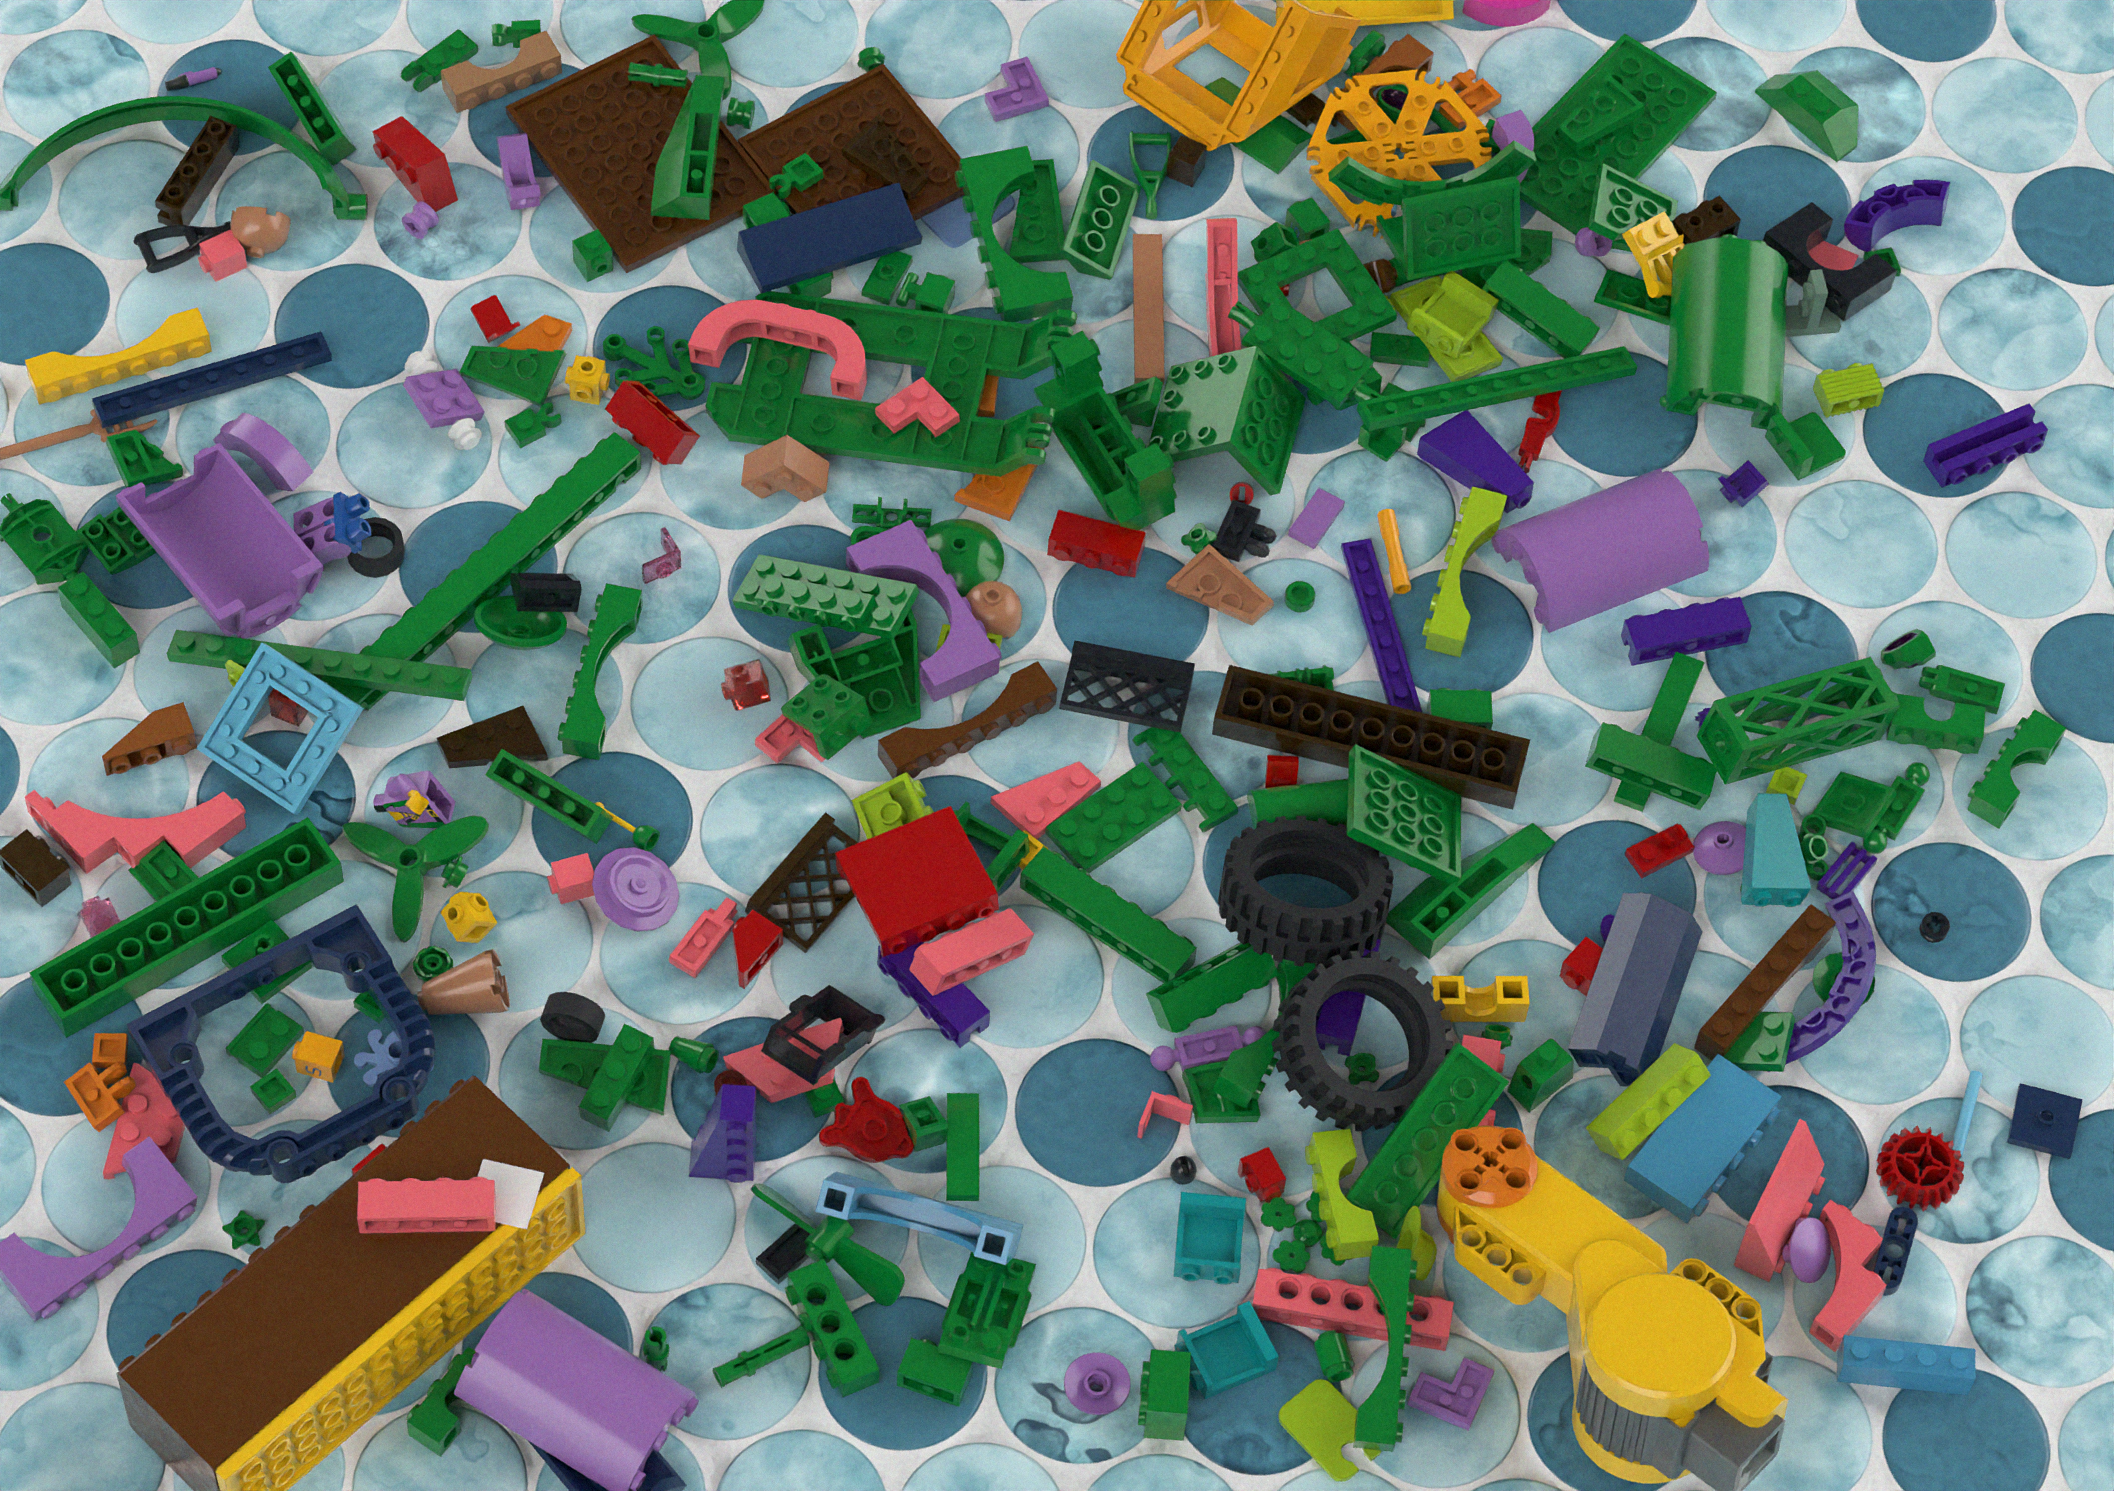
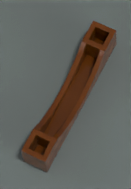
M1037 661L1011 674L1007 686L998 699L985 711L972 719L942 728L918 729L903 727L878 740V757L893 779L905 772L913 779L921 771L931 766L937 767L957 753H966L974 745L984 740H992L1002 731L1012 726L1018 727L1028 718L1038 713L1044 714L1050 711L1056 705L1057 688Z
M1810 904L1699 1030L1694 1048L1711 1061L1717 1054L1724 1057L1780 989L1801 968L1811 962L1830 941L1836 921Z

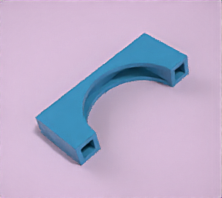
M835 1172L823 1179L815 1210L816 1212L844 1220L866 1219L919 1230L957 1243L972 1251L975 1257L1006 1265L1015 1257L1024 1225L840 1172Z

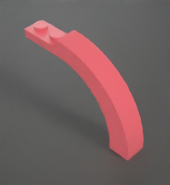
M1236 218L1206 219L1207 273H1205L1209 357L1241 349L1239 323L1228 317L1233 306L1237 307L1235 304L1238 302Z

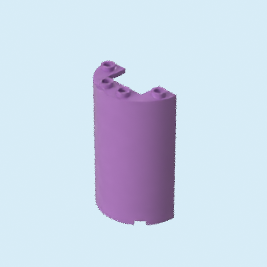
M220 443L210 448H204L194 455V474L185 479L177 480L172 486L158 493H152L145 499V485L141 482L133 487L123 489L116 495L117 504L221 631L229 637L232 634H236L238 638H249L278 626L302 606L299 601L306 592L312 594L320 581L323 572L321 562Z
M1661 468L1499 529L1491 538L1494 550L1498 554L1501 553L1506 563L1512 561V557L1520 562L1527 582L1533 584L1538 592L1536 606L1534 607L1535 617L1540 624H1544L1549 633L1707 572L1709 568L1708 543L1706 540L1701 542V531L1699 528L1703 527L1696 506L1677 477L1669 471L1662 472Z
M526 1288L522 1292L518 1291L506 1303L488 1327L475 1348L476 1353L473 1355L471 1365L467 1364L454 1392V1395L609 1491H630L631 1489L637 1491L646 1477V1474L643 1473L646 1459L653 1450L659 1452L669 1436L666 1431L671 1424L676 1427L684 1415L689 1418L699 1403V1400L695 1398V1392Z

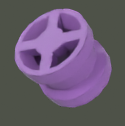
M419 201L413 206V211L406 213L401 221L405 229L412 236L422 239L427 235L429 228H433L439 223V218L428 204Z
M1585 227L1578 231L1575 238V247L1583 256L1601 257L1609 253L1612 247V240L1598 235L1588 229V227Z

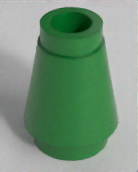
M676 1036L669 1046L671 1055L699 1074L712 1072L719 1058V1051L711 1043Z

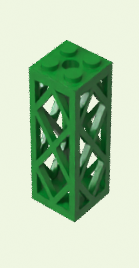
M1868 657L1715 700L1696 736L1726 785L1879 741L1900 704L1896 694L1891 691L1883 678L1881 670L1875 665L1872 658ZM1828 682L1837 683L1822 692ZM1814 689V690L1811 692V694L1808 696V698H1806V697H1800V696H1802L1803 694H1805V693L1809 692L1810 690ZM1761 701L1770 702L1754 711ZM1845 701L1849 709L1832 706L1831 704ZM1745 709L1740 717L1735 715L1739 711ZM1812 712L1833 716L1829 719L1802 726ZM1794 715L1784 729L1763 725L1764 723ZM1855 724L1860 725V728L1849 733ZM1745 731L1765 735V737L1750 741ZM1841 731L1835 740L1827 739ZM1788 744H1795V746L1783 752ZM1774 750L1768 759L1760 758L1763 755Z

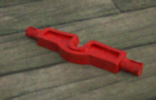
M1563 390L1537 395L1532 405L1533 412L1545 417V419L1533 417L1527 419L1524 436L1518 455L1521 456L1520 468L1523 469L1526 463L1525 473H1529L1532 461L1538 460L1545 439L1551 436L1557 428L1560 417L1558 402Z

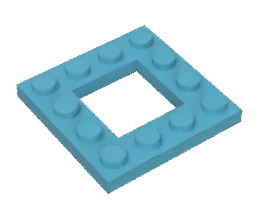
M261 643L196 749L293 814L299 815L364 708L265 643ZM273 688L318 717L287 769L242 740Z

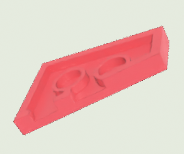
M1078 761L991 796L990 803L1022 832L1026 830L1038 840L1045 834L1046 826L1075 808L1101 787V780Z

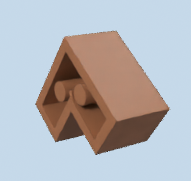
M785 435L744 456L741 486L762 499L785 489L798 499L807 502L826 493L830 462L790 436Z

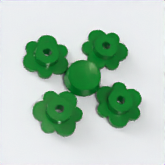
M1313 1191L1310 1195V1200L1306 1203V1209L1311 1212L1312 1220L1304 1219L1296 1223L1295 1207L1292 1204H1286V1201L1281 1197H1275L1270 1203H1264L1261 1207L1263 1214L1260 1220L1264 1226H1273V1229L1277 1232L1282 1231L1284 1227H1294L1293 1234L1295 1240L1291 1243L1287 1240L1281 1241L1279 1248H1276L1272 1254L1273 1260L1280 1263L1282 1271L1287 1272L1291 1269L1295 1273H1302L1306 1268V1263L1310 1260V1254L1305 1251V1247H1313L1319 1241L1320 1246L1323 1248L1321 1251L1322 1257L1325 1259L1330 1258L1332 1264L1341 1266L1346 1260H1352H1336L1333 1248H1328L1326 1235L1322 1236V1229L1318 1223L1325 1220H1321L1319 1214V1202L1321 1201L1319 1192L1315 1193Z

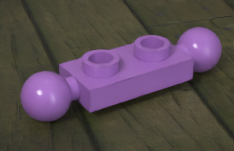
M1235 1025L1178 1037L1174 1040V1050L1168 1046H1158L1152 1051L1150 1061L1152 1066L1159 1071H1167L1174 1066L1175 1062H1179L1183 1072L1188 1068L1227 1061L1232 1051L1250 1045L1267 1032L1262 1027L1252 1026L1244 1032V1035H1239Z

